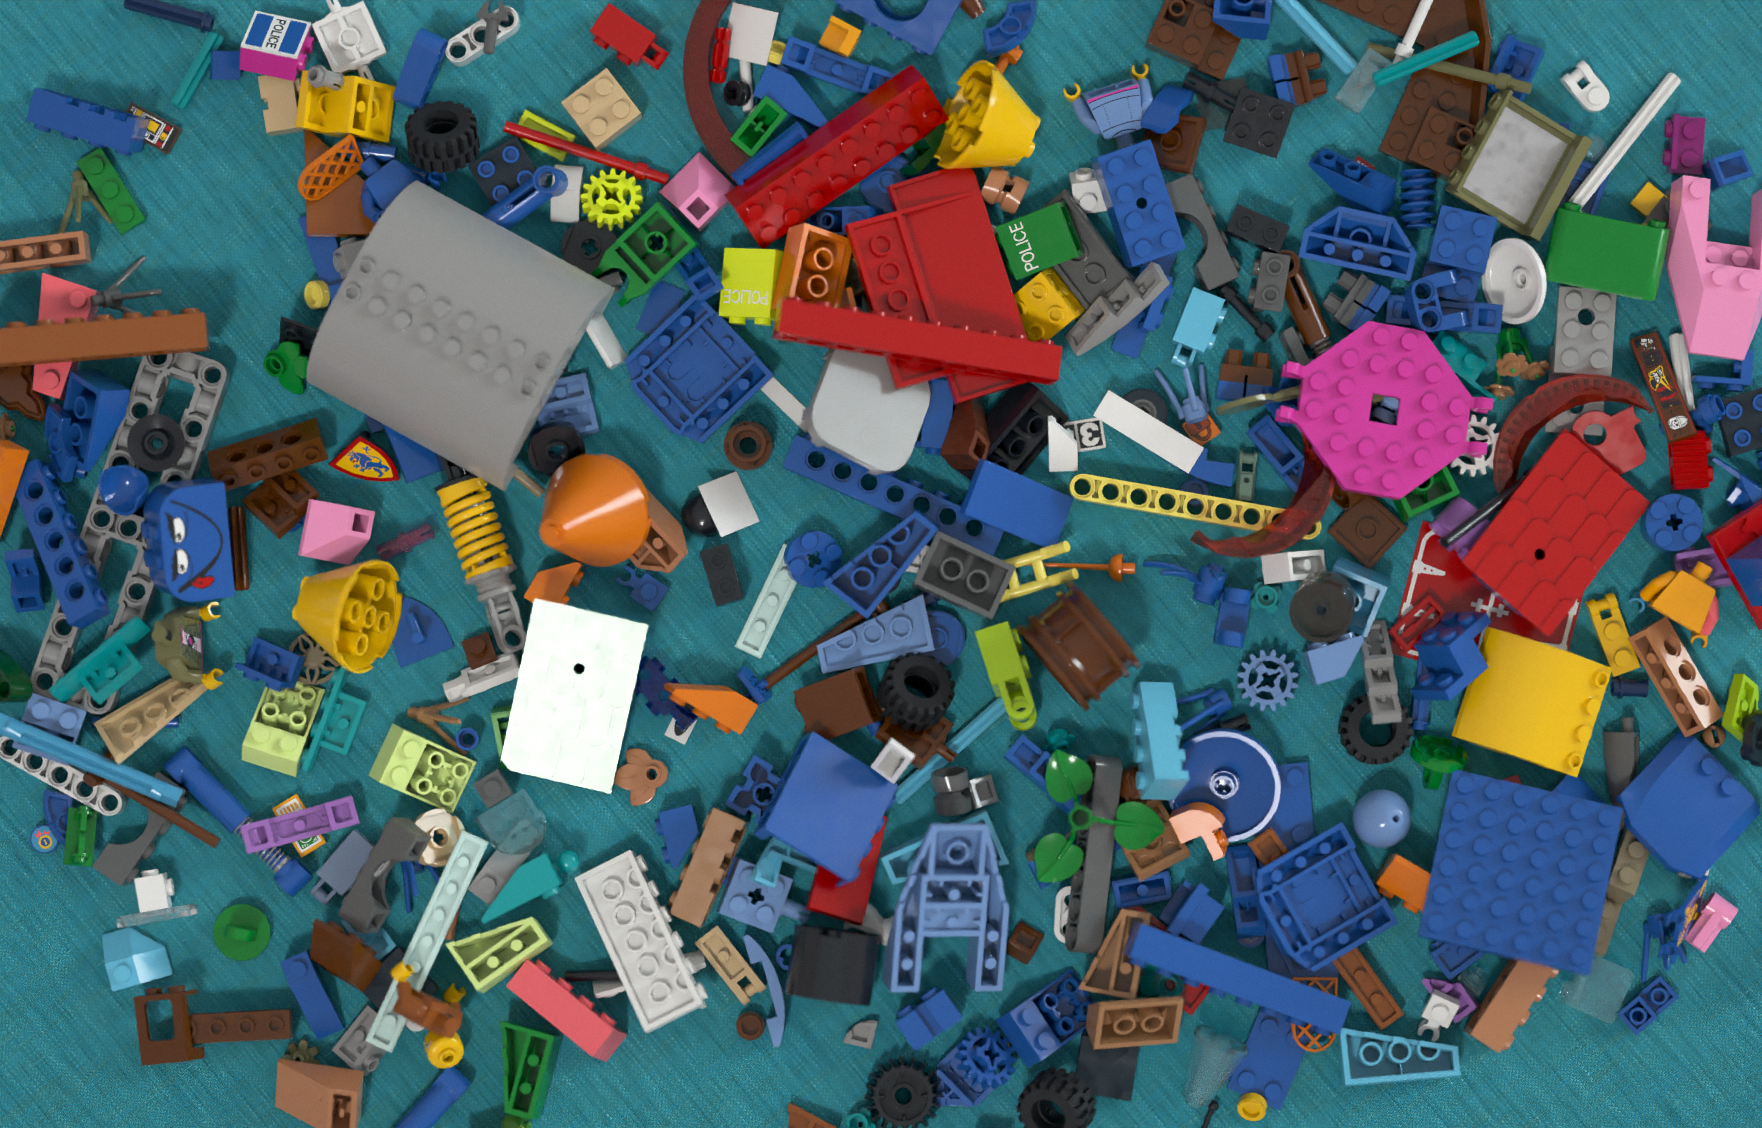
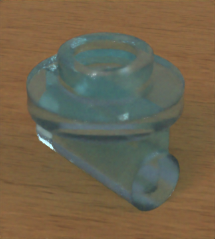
M1471 965L1460 972L1453 980L1464 983L1476 999L1488 985L1485 972L1481 968Z

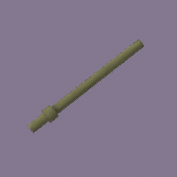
M1370 42L1367 44V54L1391 60L1395 59L1394 48ZM1440 61L1426 67L1427 69L1494 85L1495 89L1498 90L1510 89L1530 94L1533 85L1530 82L1514 79L1510 74L1502 72L1494 74L1446 61Z

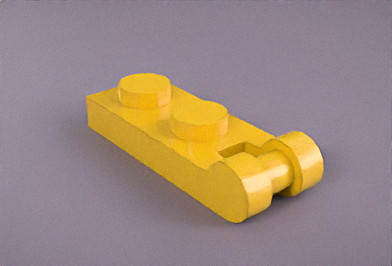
M1614 593L1606 594L1603 599L1595 601V599L1586 601V608L1608 667L1613 668L1611 676L1615 677L1640 668L1635 651L1628 640L1629 635ZM1608 609L1611 617L1602 620L1600 612Z

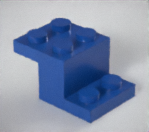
M1445 205L1440 206L1434 234L1429 238L1421 278L1456 269L1460 283L1437 288L1438 298L1474 304L1480 277L1485 274L1497 217ZM1419 285L1417 293L1425 295L1424 288Z
M1450 611L1441 617L1440 623L1426 630L1421 635L1422 638L1414 644V647L1429 673L1422 675L1418 679L1419 683L1411 689L1415 699L1450 701L1488 668L1473 640L1475 636L1491 623L1487 613Z

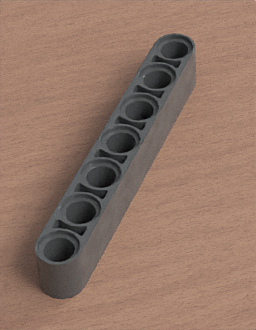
M1089 755L1086 763L1093 773V782L1090 790L1082 795L1081 806L1089 808L1093 812L1094 817L1117 820L1116 811L1120 795L1122 761L1119 757ZM1094 822L1089 829L1077 831L1076 846L1082 849L1084 857L1080 869L1072 875L1065 945L1069 952L1098 954L1102 947L1116 825Z

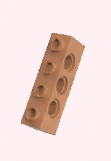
M84 231L0 241V274L92 263L89 235Z
M1666 616L1647 625L1628 638L1685 738L1705 729L1723 716L1721 709Z

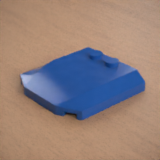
M693 294L625 359V364L629 370L633 391L670 431L693 439L696 442L704 443L763 388L775 374L724 317L718 316L719 312L708 300L699 303Z
M1681 730L1675 733L1615 798L1617 804L1621 803L1625 814L1623 820L1626 828L1667 870L1688 875L1694 881L1701 879L1760 814L1754 797L1695 737L1690 735L1685 738Z
M1343 822L1335 824L1255 871L1258 907L1284 953L1310 972L1317 971L1399 923L1385 897H1380L1354 850L1356 845Z

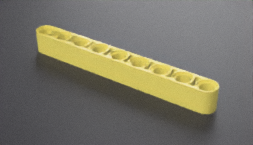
M1079 474L1069 483V493L1078 501L1300 540H1310L1316 537L1321 530L1319 518L1316 515L1088 474ZM1077 480H1085L1089 483L1090 490L1088 494L1079 495L1075 492L1074 484ZM1111 484L1117 488L1118 495L1116 499L1107 500L1103 496L1102 490L1105 485ZM1139 489L1145 493L1146 500L1144 504L1136 505L1131 501L1130 495L1133 490ZM1168 494L1173 498L1174 505L1172 509L1164 510L1160 507L1159 498L1161 495ZM1191 499L1201 502L1202 511L1200 514L1192 515L1188 512L1187 504ZM1219 504L1229 507L1230 516L1228 519L1221 520L1216 516L1215 509ZM1247 509L1257 512L1258 521L1255 525H1249L1244 521L1243 515ZM1275 514H1281L1285 517L1286 526L1283 530L1273 527L1272 517ZM1303 519H1309L1313 522L1314 531L1311 535L1301 532L1300 523Z

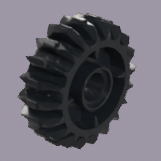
M900 1056V1065L895 1066L893 1059L890 1058L888 1059L890 1068L887 1070L884 1065L879 1064L878 1068L882 1074L880 1076L874 1072L870 1074V1077L876 1080V1084L866 1083V1088L874 1090L873 1094L868 1093L864 1095L865 1100H874V1103L866 1107L867 1111L874 1109L878 1111L872 1116V1120L876 1121L883 1117L884 1120L881 1122V1128H885L888 1122L892 1123L891 1128H897V1125L902 1126V1128H907L908 1125H912V1128H918L916 1123L919 1121L924 1127H927L929 1123L924 1117L928 1115L930 1118H936V1114L930 1110L931 1106L934 1108L941 1107L940 1103L933 1101V1097H941L942 1092L933 1091L932 1089L940 1085V1081H929V1078L935 1072L930 1070L924 1074L922 1072L926 1067L924 1062L919 1065L918 1069L915 1068L916 1059L913 1057L910 1059L909 1065H904V1056ZM899 1088H907L911 1091L912 1097L907 1103H900L896 1100L895 1093Z

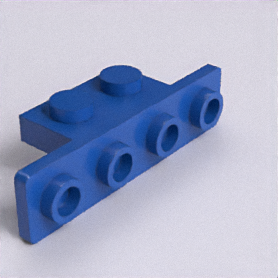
M1176 253L1152 260V262L1160 265L1170 284L1151 304L1116 332L1111 345L1112 350L1131 358H1138L1147 332H1153L1154 328H1159L1164 313L1161 312L1164 301H1169L1174 286L1171 285L1173 278L1168 275ZM1151 261L1141 264L1137 277L1144 271V269L1151 263Z

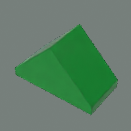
M765 95L742 119L729 140L749 157H753L788 113Z

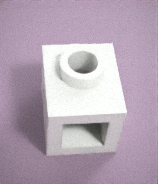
M158 869L142 871V877L134 879L140 913L173 907L171 895H175L174 883L172 878L168 879L167 873L159 874Z

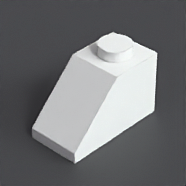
M1324 550L1284 552L1261 556L1264 584L1327 578Z

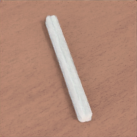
M1671 72L1667 74L1572 195L1569 202L1578 203L1581 205L1580 209L1583 208L1681 83L1678 76Z

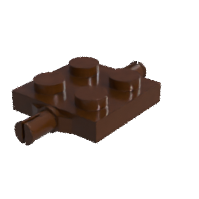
M879 708L880 712L883 714V711L885 709ZM890 716L885 717L882 727L874 736L885 745L893 738L915 755L910 763L920 770L936 754H939L950 764L958 754L944 745L946 735L954 725L945 717H942L939 723L935 726L932 725L930 729L924 730L922 727L920 731H913L911 727L908 730L902 729L901 724L897 723V725L891 723L892 718Z

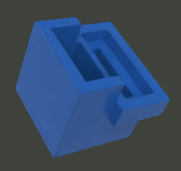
M1183 880L1173 894V899L1169 900L1158 918L1168 924L1166 930L1177 937L1181 933L1199 945L1225 907L1208 896L1207 892L1210 889L1200 882L1194 887L1186 880Z

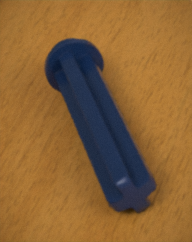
M125 0L124 8L127 10L200 29L201 33L211 32L214 26L215 16L210 15V11L202 13L158 0Z

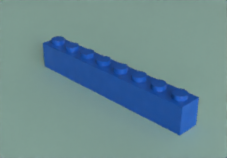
M1135 921L1123 951L1124 955L1131 957L1129 961L1131 964L1146 968L1148 963L1157 967L1156 973L1172 978L1173 974L1183 976L1182 983L1196 988L1199 987L1200 983L1210 987L1209 993L1222 998L1225 997L1226 993L1236 996L1234 1002L1251 1008L1252 1003L1262 1006L1260 1011L1262 1013L1277 1018L1279 1012L1288 1016L1287 1022L1303 1027L1304 1022L1314 1025L1313 1032L1329 1037L1330 1032L1340 1035L1351 1002Z

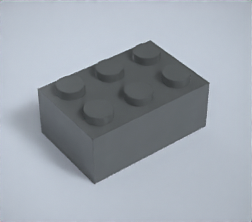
M937 531L911 586L990 622L995 615L1016 567Z

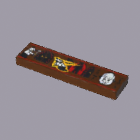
M1657 331L1630 339V348L1669 445L1696 436L1697 431Z

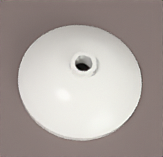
M1517 238L1500 240L1491 247L1485 274L1482 275V287L1486 301L1489 304L1503 305V321L1510 324H1521L1532 320L1542 308L1546 296L1547 280L1543 263L1536 251L1528 243Z

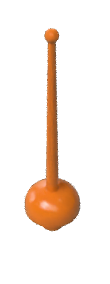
M1123 554L1114 555L1110 559L1109 564L1043 563L1044 567L1108 571L1110 577L1116 582H1122L1123 574H1135V563L1123 562Z

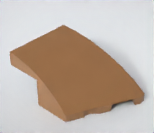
M1147 800L1146 806L1151 808L1160 817L1165 827L1164 833L1143 849L1128 850L1120 845L1139 882L1190 856L1189 849L1185 843L1180 844L1169 821L1170 815L1161 800Z

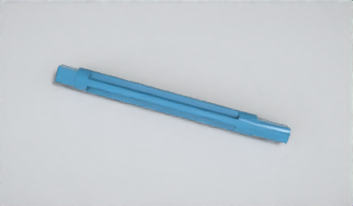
M0 713V735L176 808L183 792L182 789L121 763L118 765L114 760Z

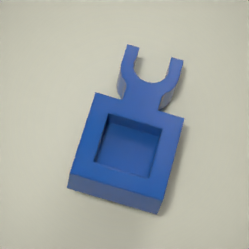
M626 565L624 569L631 573L630 580L623 581L617 577L616 581L624 586L634 588L629 596L654 612L669 588L646 572L641 579L638 578L635 571Z

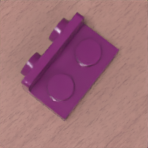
M1673 114L1669 121H1665L1664 137L1668 138V148L1663 150L1662 165L1666 166V174L1702 175L1706 118L1683 117L1680 114Z

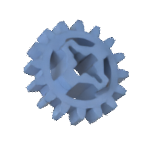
M1259 650V658L1250 654L1249 660L1251 662L1249 664L1245 662L1240 664L1245 671L1244 673L1236 674L1237 677L1242 678V683L1237 684L1236 687L1244 688L1245 692L1240 696L1242 699L1247 697L1251 699L1248 706L1252 707L1259 703V711H1264L1266 705H1269L1271 711H1275L1276 703L1285 707L1286 702L1284 698L1293 699L1295 697L1290 690L1291 688H1298L1299 685L1293 683L1292 678H1296L1299 675L1295 672L1291 673L1290 669L1294 666V663L1286 664L1284 662L1285 654L1276 658L1275 650H1271L1269 656H1266L1264 650ZM1271 661L1278 664L1279 667L1269 669L1262 662ZM1253 668L1256 674L1255 681L1249 686V674ZM1263 673L1267 676L1278 673L1271 681L1273 685L1271 688L1268 685L1256 688L1263 681ZM1286 675V686L1284 691L1281 692L1282 690L1279 687L1280 679ZM1261 691L1267 692L1273 699L1264 700L1257 697L1256 694Z

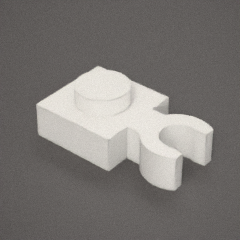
M1434 989L1422 1011L1421 1017L1425 1019L1419 1024L1418 1035L1421 1036L1425 1029H1431L1433 1031L1431 1041H1437L1440 1035V1025L1448 1029L1460 1006V1000Z

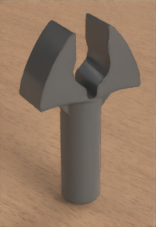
M487 0L477 13V18L484 19L486 22L483 52L488 55L494 54L498 25L502 21L509 22L507 11L501 0L499 1V12L493 19L489 14L490 0Z

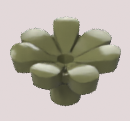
M301 1039L299 1046L295 1042L288 1044L287 1048L290 1054H284L283 1059L320 1065V1061L314 1058L320 1051L317 1046L308 1048L309 1041Z

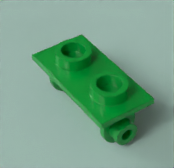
M89 806L68 808L64 865L93 866L97 811L90 810Z

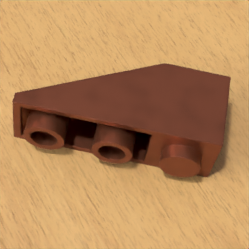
M982 397L956 405L940 453L953 469H976L979 459L986 460L990 447Z

